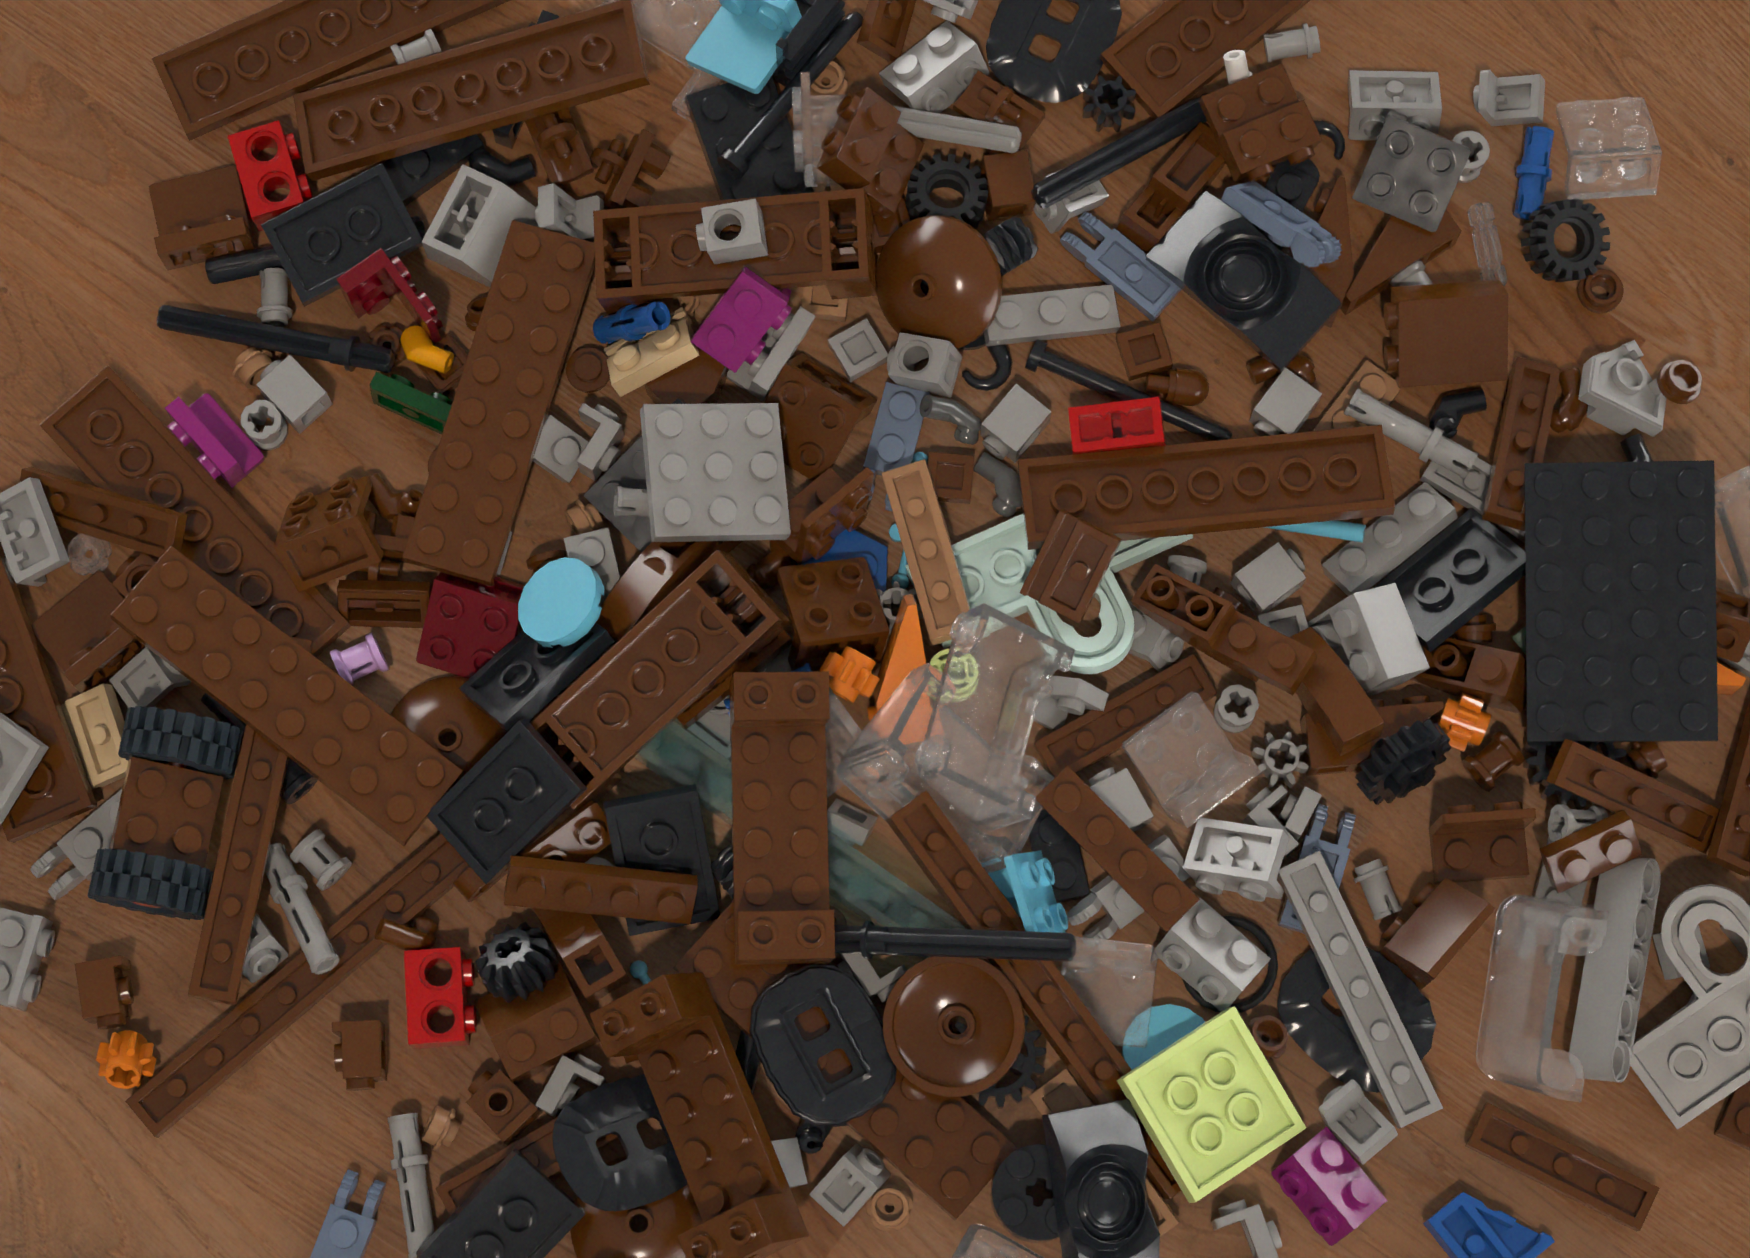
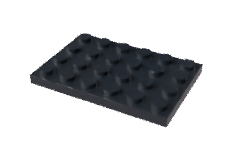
M1714 460L1525 463L1527 742H1563L1564 739L1574 742H1717Z

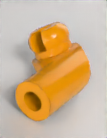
M409 326L403 331L400 341L407 360L444 374L448 373L454 360V353L434 346L431 338L421 326Z

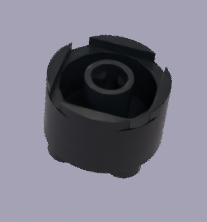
M1034 1144L1022 1147L1012 1152L999 1166L991 1185V1206L999 1223L1015 1238L1029 1243L1050 1242L1060 1237L1047 1146ZM1037 1181L1044 1183L1045 1191L1051 1192V1199H1045L1040 1207L1033 1205V1197L1026 1195V1188L1032 1189Z

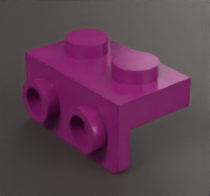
M744 266L694 333L691 343L736 373L744 361L751 365L757 359L766 345V342L761 340V338L770 326L777 331L790 314L792 308L787 304L791 290L783 288L779 291Z
M203 394L189 407L178 396L165 407L172 420L167 425L168 429L184 447L190 442L201 453L197 461L214 480L221 475L230 487L233 488L265 460L263 453L209 394Z
M1328 1127L1321 1130L1271 1172L1285 1195L1292 1199L1310 1221L1313 1229L1330 1246H1333L1355 1230L1388 1201Z

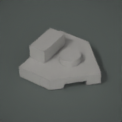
M1635 340L1607 353L1602 352L1592 356L1583 364L1578 400L1588 404L1587 418L1623 436L1633 428H1636L1654 437L1663 430L1667 398L1661 393L1657 379L1652 380L1640 360L1644 354Z

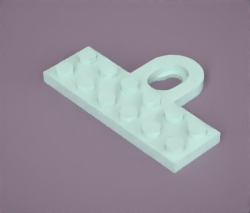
M1018 515L952 545L977 632L945 641L941 644L945 649L1028 612L1046 650L1057 664L1079 674H1097L1107 671L1126 657L1134 640L1133 613L1113 573L1193 538V534L1121 541L1094 596L1101 605L1099 619L1102 624L1101 630L1095 636L1088 638L1079 635L1073 626L1063 622L1056 611L1038 603L1037 600L1027 595L1020 594L1023 584L1041 549L1028 550L1024 515ZM905 565L907 575L914 587L909 566Z

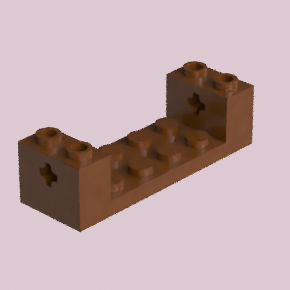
M864 188L593 211L596 299L608 315L615 314L621 307L632 304L639 307L649 305L654 302V299L723 294L744 266L776 289L825 285L832 300L877 296L873 209ZM756 199L763 214L768 255L714 265L707 251H700L698 245L696 224L703 223L701 208ZM736 224L726 226L720 233V239L725 241L735 239L741 231V226Z
M716 550L531 722V725L588 788L571 805L573 810L580 809L589 801L597 803L623 779L618 772L747 652H761L792 623L731 554Z
M829 671L735 672L729 683L735 965L830 963L835 959L834 910H829L825 726L830 719Z
M703 972L663 974L592 1012L590 1016L607 1058L637 1055L703 1220L702 1224L677 1236L685 1257L766 1258L808 1237V1231Z

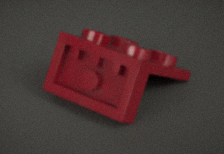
M380 248L336 278L348 306L358 319L366 313L368 315L378 313L390 302L389 297L396 294L417 324L423 327L429 335L433 345L442 340L438 330L443 327V324L437 316V309L423 291L417 295L415 294L417 289L410 280L412 276L398 256L390 260L382 248Z
M440 572L434 579L416 661L429 667L471 678L516 637L520 623L518 620V603L525 585L495 577L491 587Z

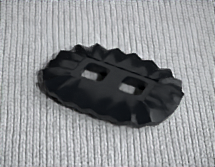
M1002 0L991 23L989 37L986 42V53L990 69L1005 86L1023 96L1038 101L1058 103L1068 101L1080 95L1085 88H1088L1103 65L1100 59L1101 53L1109 48L1115 40L1122 16L1120 0H1068L1079 6V11L1073 23L1069 25L1048 17L1046 12L1052 0ZM1037 35H1043L1060 43L1061 49L1055 61L1048 63L1029 54L1028 50Z
M1366 946L1420 1060H1422L1432 1047V1039L1436 1027L1430 1001L1419 991L1415 983L1404 975L1397 965L1389 962L1381 953ZM1310 948L1294 964L1291 971L1282 981L1277 1002L1281 1022L1285 1025L1288 1034L1298 1046L1335 1078L1345 1084L1354 1079L1361 1086L1362 1091L1378 1093L1380 1092L1344 1015L1338 1017L1322 1004V996L1330 986L1312 948Z
M807 964L797 970L784 974L778 980L767 985L751 1007L749 1032L766 1076L774 1085L777 1094L788 1105L793 1115L804 1119L814 1126H840L854 1118L860 1117L870 1109L881 1104L896 1082L897 1067L890 1058L885 1045L883 1020L861 985L845 970L832 964ZM813 1007H819L828 1020L830 1028L828 1032L817 1038L806 1041L802 1038L795 1025V1018ZM835 1049H842L852 1065V1071L845 1077L833 1083H828L820 1072L817 1061L820 1057Z
M645 1074L633 1078L623 1077L612 1083H604L595 1090L585 1092L575 1101L566 1104L554 1123L552 1136L553 1150L560 1170L573 1192L583 1202L603 1211H622L640 1207L660 1200L688 1184ZM650 1118H655L659 1121L667 1138L666 1144L654 1149L645 1147L636 1128L638 1123ZM610 1134H614L619 1138L627 1155L625 1161L612 1166L604 1163L596 1146L597 1139Z

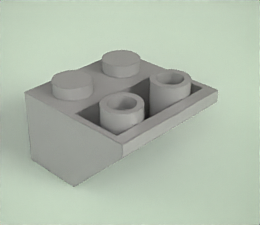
M462 164L422 240L427 258L490 287L512 220L538 227L535 218L536 207L504 183Z
M1396 583L1353 593L1307 622L1308 628L1312 627L1340 657L1368 697L1403 684L1430 668Z

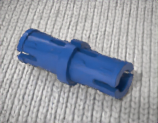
M1540 126L1527 127L1525 129L1523 157L1521 165H1518L1515 175L1519 179L1517 199L1513 212L1516 218L1532 221L1529 215L1533 211L1540 210L1539 206L1544 205L1546 185L1552 178V169L1549 168L1554 137L1552 129Z
M652 302L641 307L633 304L624 306L615 314L598 317L593 324V333L601 344H607V342L610 344L621 339L630 342L639 340L646 333L665 330L670 323V311L662 302Z

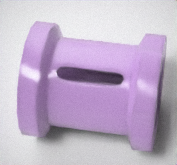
M373 633L367 634L365 641L341 652L337 649L330 651L338 674L352 686H354L355 680L376 670L382 672L389 670L384 654Z

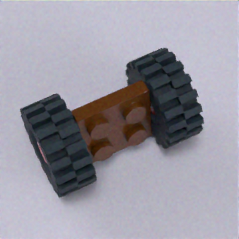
M142 706L128 708L118 752L119 757L128 760L110 848L97 850L87 895L88 898L100 903H108L111 906L146 912L152 915L157 914L187 920L204 919L214 872L205 868L223 779L228 780L234 778L243 737V731L240 728L230 726L231 724L215 721L214 718L200 717L189 712L181 713L172 709L162 710L157 707L145 708Z

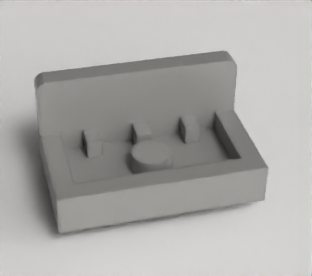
M946 20L882 70L879 75L884 85L908 104L910 109L941 113L964 93L978 70L987 76L989 75V70L977 43Z
M1199 898L1200 900L1168 931L1154 949V954L1171 971L1177 973L1192 986L1204 1000L1222 1012L1231 1006L1271 958L1204 900Z

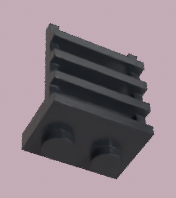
M795 0L802 18L785 40L780 38L775 44L777 69L772 74L774 80L784 87L788 86L843 21L842 19L845 16V12L842 10L845 6L844 1Z

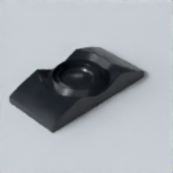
M1207 191L1199 197L1163 236L1159 243L1145 256L1148 262L1280 372L1289 365L1342 307V303L1301 263L1279 250L1243 215Z
M1121 1099L1043 1114L1042 1118L1062 1258H1159L1160 1233L1148 1205L1145 1185L1148 1152L1130 1100Z

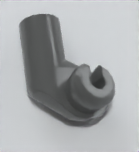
M931 395L923 397L919 408L922 417L958 425L954 433L956 441L971 445L978 442L979 430L981 431L982 424L979 417L956 400Z
M984 452L973 471L995 485L997 498L992 503L993 509L1004 517H1010L1014 515L1017 507L1022 506L1019 475L1009 466Z

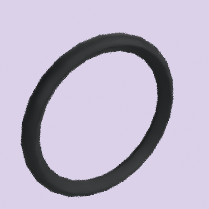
M1222 916L1231 925L1246 929L1255 935L1264 946L1267 956L1271 958L1268 962L1266 980L1258 993L1246 1001L1231 1004L1230 1007L1235 1006L1238 1013H1242L1257 1006L1271 992L1277 978V953L1271 939L1254 922L1242 917ZM1182 979L1187 991L1198 1003L1220 1013L1215 1006L1204 1000L1192 986Z

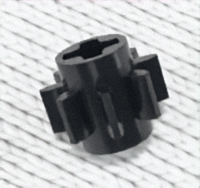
M1098 76L1095 91L1090 88L1084 89L1083 99L1091 104L1083 108L1082 116L1083 118H1093L1097 123V132H1100L1103 127H1113L1118 133L1121 129L1123 117L1128 120H1133L1136 110L1127 104L1135 100L1136 91H1126L1122 85L1121 76L1115 81H1105L1102 76ZM1107 99L1111 105L1117 104V106L1111 109L1107 103L1101 104L1102 100Z

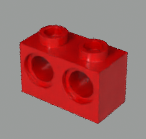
M279 120L227 136L250 215L258 231L264 230L261 224L313 198L306 174L298 175L294 160L301 159L294 133L285 134ZM263 149H277L276 155L271 160H257L258 154ZM279 188L290 190L288 196L283 201H269V196L274 190Z
M1159 397L1068 408L1073 454L1166 446L1162 406Z
M461 947L404 951L408 1045L413 1049L470 1045L469 1033H477L475 1005H468L467 987L475 985L473 958L465 959V952ZM439 963L451 965L452 977L447 984L443 986H433L430 984L429 972L433 966ZM442 1009L453 1011L455 1021L452 1028L445 1033L433 1032L431 1028L433 1015Z

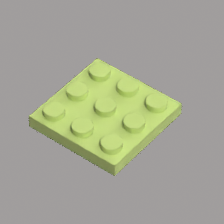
M1235 1006L1223 1010L1117 1079L1127 1099L1130 1100L1135 1113L1189 1203L1199 1201L1306 1129L1304 1122Z

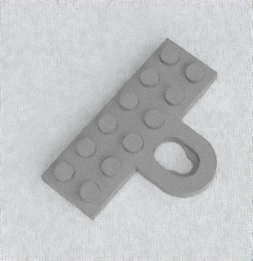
M1705 884L1691 887L1676 896L1666 909L1661 926L1664 950L1697 998L1634 1041L1630 1066L1677 1130L1750 1081V906L1739 894L1719 885ZM1706 919L1715 920L1724 929L1736 932L1744 939L1747 946V957L1744 964L1738 970L1719 974L1711 971L1700 958L1701 945L1695 936L1696 927L1701 921Z

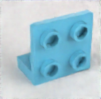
M719 0L722 6L686 55L687 63L742 89L758 94L777 69L775 44L780 38L785 40L800 21L802 15L795 0Z
M1041 850L1006 856L1003 862L985 867L988 875L1021 918L1026 932L1066 933L1065 930L1068 929L1067 914L1062 904L1056 902L1052 885L1055 883L1054 871L1049 860L1043 858Z

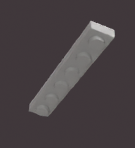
M1315 852L1281 868L1278 873V879L1397 1128H1402L1443 1109L1321 852Z

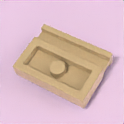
M683 307L670 313V323L665 330L646 333L642 339L631 342L621 339L604 348L608 356L607 365L611 385L620 397L699 356L698 347L691 343L692 336L694 335V330L690 326L692 321Z
M101 684L66 700L61 705L91 790L104 787L124 778L128 760L119 757L118 752L125 721L113 685Z

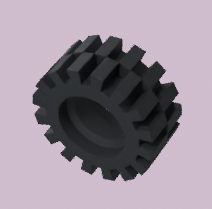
M940 154L932 156L931 165L926 159L919 163V170L914 168L911 172L910 180H908L905 204L910 220L931 215H943L964 221L974 229H977L979 221H982L984 218L988 190H986L987 181L985 177L980 178V168L976 165L969 170L970 160L963 157L960 164L955 163V154H948L946 162H942ZM937 188H952L962 194L964 201L955 208H942L935 205L930 200L929 195L932 190Z
M1565 199L1539 206L1540 210L1533 211L1529 215L1533 222L1524 224L1522 231L1530 233L1529 238L1521 239V247H1530V252L1523 254L1526 262H1536L1530 269L1535 274L1543 273L1542 279L1547 281L1555 280V282L1584 279L1586 276L1593 275L1598 271L1596 265H1603L1607 257L1600 253L1610 250L1611 242H1603L1602 236L1610 235L1609 227L1600 228L1599 223L1604 221L1605 218L1602 213L1592 214L1596 207L1591 203L1583 204L1581 199ZM1562 223L1570 225L1577 237L1576 252L1570 258L1561 256L1554 244L1555 230Z

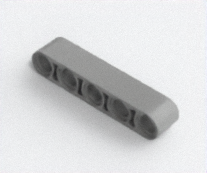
M1636 857L1599 875L1569 1050V1069L1574 1078L1621 1083L1628 1075L1660 889L1661 874L1658 862L1655 859Z

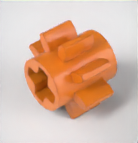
M848 646L844 648L841 655L836 652H829L819 670L820 672L829 671V691L853 704L859 694L870 698L880 678L871 674L876 662Z
M1462 692L1459 702L1450 698L1446 699L1444 709L1439 715L1437 724L1450 738L1448 743L1452 748L1464 752L1468 743L1480 746L1491 719V714L1481 711L1484 704L1482 699Z
M124 1030L118 1033L113 1032L110 1044L100 1042L96 1056V1061L100 1063L98 1075L105 1076L107 1082L117 1088L129 1089L135 1086L139 1087L143 1075L147 1077L153 1076L157 1059L152 1056L154 1044L147 1043L146 1038L136 1031Z

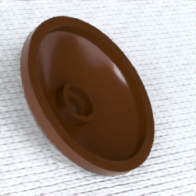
M931 215L912 220L901 226L891 235L884 245L877 262L876 286L878 302L886 320L898 334L901 332L947 340L957 349L978 339L988 329L996 316L1002 294V279L997 258L986 239L964 221L943 215ZM922 280L928 283L929 292L927 295L921 290L920 284Z
M449 676L429 680L409 691L397 703L390 715L460 768L464 776L507 732L473 705L459 688L470 678ZM446 732H454L457 735L456 742L451 746H443L440 743L441 736Z
M930 957L922 960L900 977L890 992L884 1009V1041L894 1065L912 1084L924 1091L939 1096H968L993 1086L1012 1068L1019 1056L1024 1041V1010L1015 987L998 968L980 958ZM957 1016H962L967 1022V1028L962 1034H956L952 1030V1021Z
M627 1156L617 1158L606 1165L612 1166L625 1161ZM687 1184L680 1190L660 1200L622 1211H603L588 1205L577 1196L575 1202L583 1208L585 1215L570 1230L577 1258H686L677 1236L702 1224L703 1220ZM644 1215L647 1218L648 1227L644 1232L636 1233L632 1231L630 1223L634 1216Z

